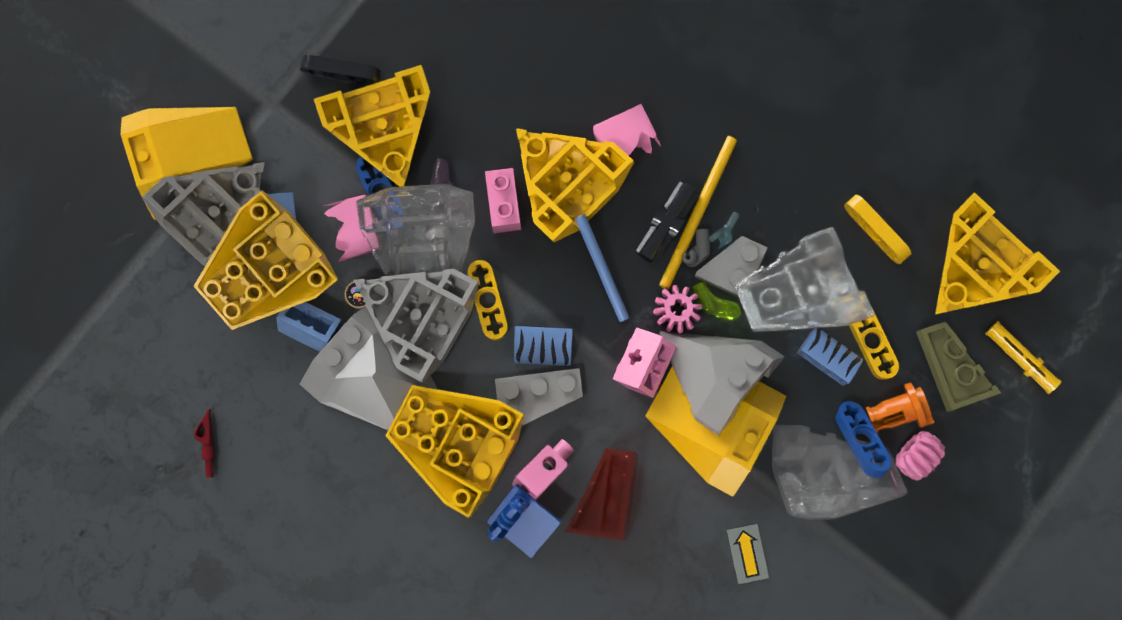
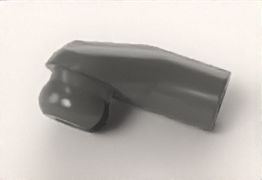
M696 230V245L689 251H685L682 256L683 262L689 267L699 266L710 256V230Z

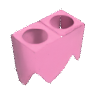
M641 104L593 126V135L596 142H614L628 156L635 147H642L647 153H651L650 137L655 138L660 145L656 132Z
M365 194L323 205H335L324 214L328 217H336L339 221L344 222L338 231L336 248L345 251V253L338 262L382 251L369 201Z

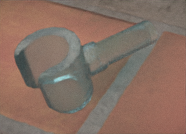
M733 212L727 224L710 236V242L716 239L720 240L718 249L723 248L732 241L731 230L739 217L738 213Z

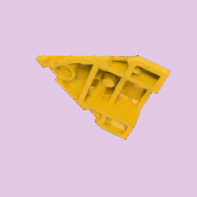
M422 65L397 72L394 78L344 94L340 90L315 98L314 102L322 126L395 184L404 189L430 96L429 86Z
M516 129L522 153L521 158L528 196L530 197L533 222L553 242L579 231L575 218L585 214L589 221L619 191L634 164V160L614 142L603 141L602 143L588 141L586 138L544 132L538 134Z
M974 192L953 213L935 314L1040 292L1060 271L1039 251L1033 253L993 216L995 211Z

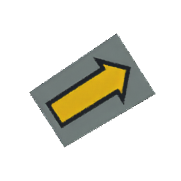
M758 524L727 530L738 584L769 578Z

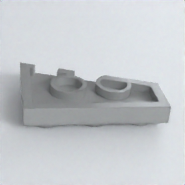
M579 368L495 379L497 400L525 414L522 426L583 397Z

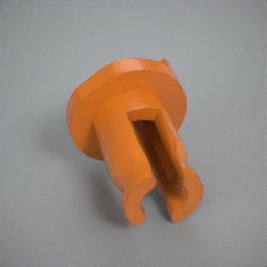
M910 382L904 384L905 394L882 401L877 406L871 408L869 406L865 407L876 433H879V430L894 428L915 420L920 428L933 424L934 420L922 388L914 389Z

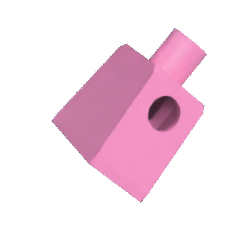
M563 439L553 449L547 445L515 477L512 485H518L532 498L537 500L567 468L568 464L565 460L574 452V449ZM548 463L552 469H545L543 464Z

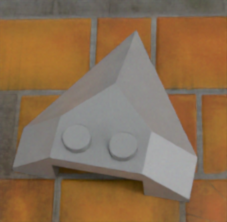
M265 162L255 163L251 166H235L196 172L185 176L163 177L142 199L160 226L197 261L206 266L238 210L260 192L259 187Z
M445 269L441 272L432 273L419 272L384 276L380 279L354 280L380 336L393 358L392 360L396 368L422 383L445 361L472 312L479 285L477 280L456 269Z
M660 331L659 333L660 336H663L677 346L670 361L684 395L686 394L694 419L718 436L735 417L738 405L763 376L768 378L785 357L764 342L758 340L688 333L678 334L677 332Z

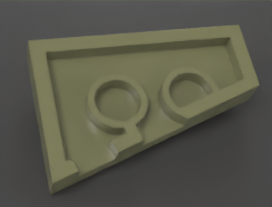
M946 321L916 332L947 412L1001 393L996 385L992 386L985 377V371L979 364L976 365L967 354V348Z

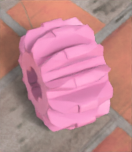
M674 285L672 287V295L667 289L662 290L664 299L657 297L655 303L661 307L654 309L653 314L663 315L657 321V324L662 325L667 321L669 323L666 327L667 332H670L673 325H676L677 333L681 334L683 332V324L687 329L691 330L694 327L691 320L697 322L700 320V316L694 311L701 310L702 305L692 304L698 298V295L686 296L689 292L688 287H685L681 294L679 293L678 286ZM675 303L680 304L679 308L684 307L680 316L675 315L676 311L671 312Z
M921 431L913 435L901 448V451L896 456L895 465L900 468L904 475L916 481L921 480L923 477H927L940 464V460L945 455V446L935 435Z

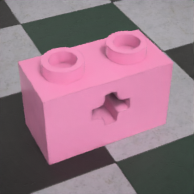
M513 168L485 171L493 233L521 230Z
M636 328L632 338L629 340L623 358L617 366L613 380L630 390L653 398L677 346L663 336Z

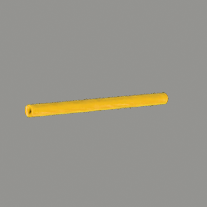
M727 136L659 283V286L669 290L683 260L682 256L692 241L737 143V140L733 137Z

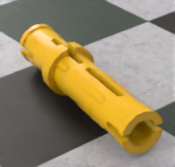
M999 321L994 323L985 332L1024 370L1023 374L1027 377L1031 376L1047 394H1050L1061 384L1062 381L1056 378L1043 365L1044 361L1040 357L1037 359Z

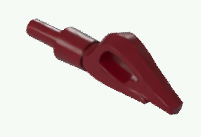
M211 409L207 410L194 431V438L203 445L202 460H205L206 478H213L212 459H215L212 422L210 418ZM204 425L206 427L204 436L201 437L199 435V432L201 427Z

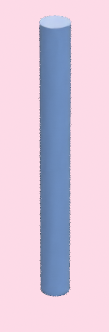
M586 215L575 218L619 322L630 318Z

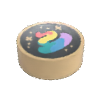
M351 282L346 287L345 299L351 307L362 309L366 306V303L355 282Z

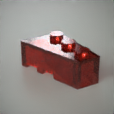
M605 449L589 481L587 490L583 498H581L577 506L578 508L565 532L627 541L639 454L630 451Z

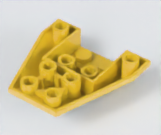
M236 107L152 108L124 116L121 120V138L136 186L142 197L163 177L185 176L196 172L235 166L243 167L253 160ZM148 208V210H149L150 214L152 215L153 219L156 220V218L154 217V215L152 214V212H151L150 209Z
M261 190L238 210L194 287L233 330L315 299L335 283L338 277L324 252L289 211Z
M672 366L645 417L708 484L733 497L750 472L772 431L786 395L762 382H758L738 405L735 417L718 436L694 419L686 394L684 395Z
M412 385L385 436L444 504L471 518L493 490L519 440L525 414L500 400Z

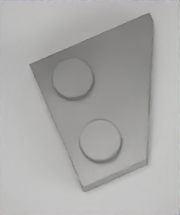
M741 236L699 269L694 277L744 299L767 247Z

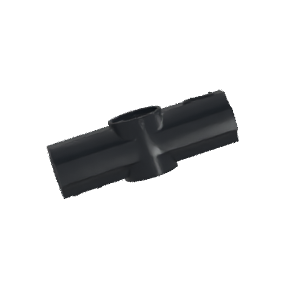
M679 182L666 204L662 205L649 225V231L635 253L646 262L656 265L670 241H674L686 221L685 217L700 193L689 184Z

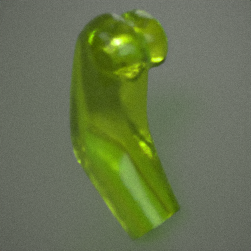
M704 281L692 287L694 294L698 295L697 301L702 305V310L705 313L730 321L740 316L741 308L738 303L717 298L712 294Z

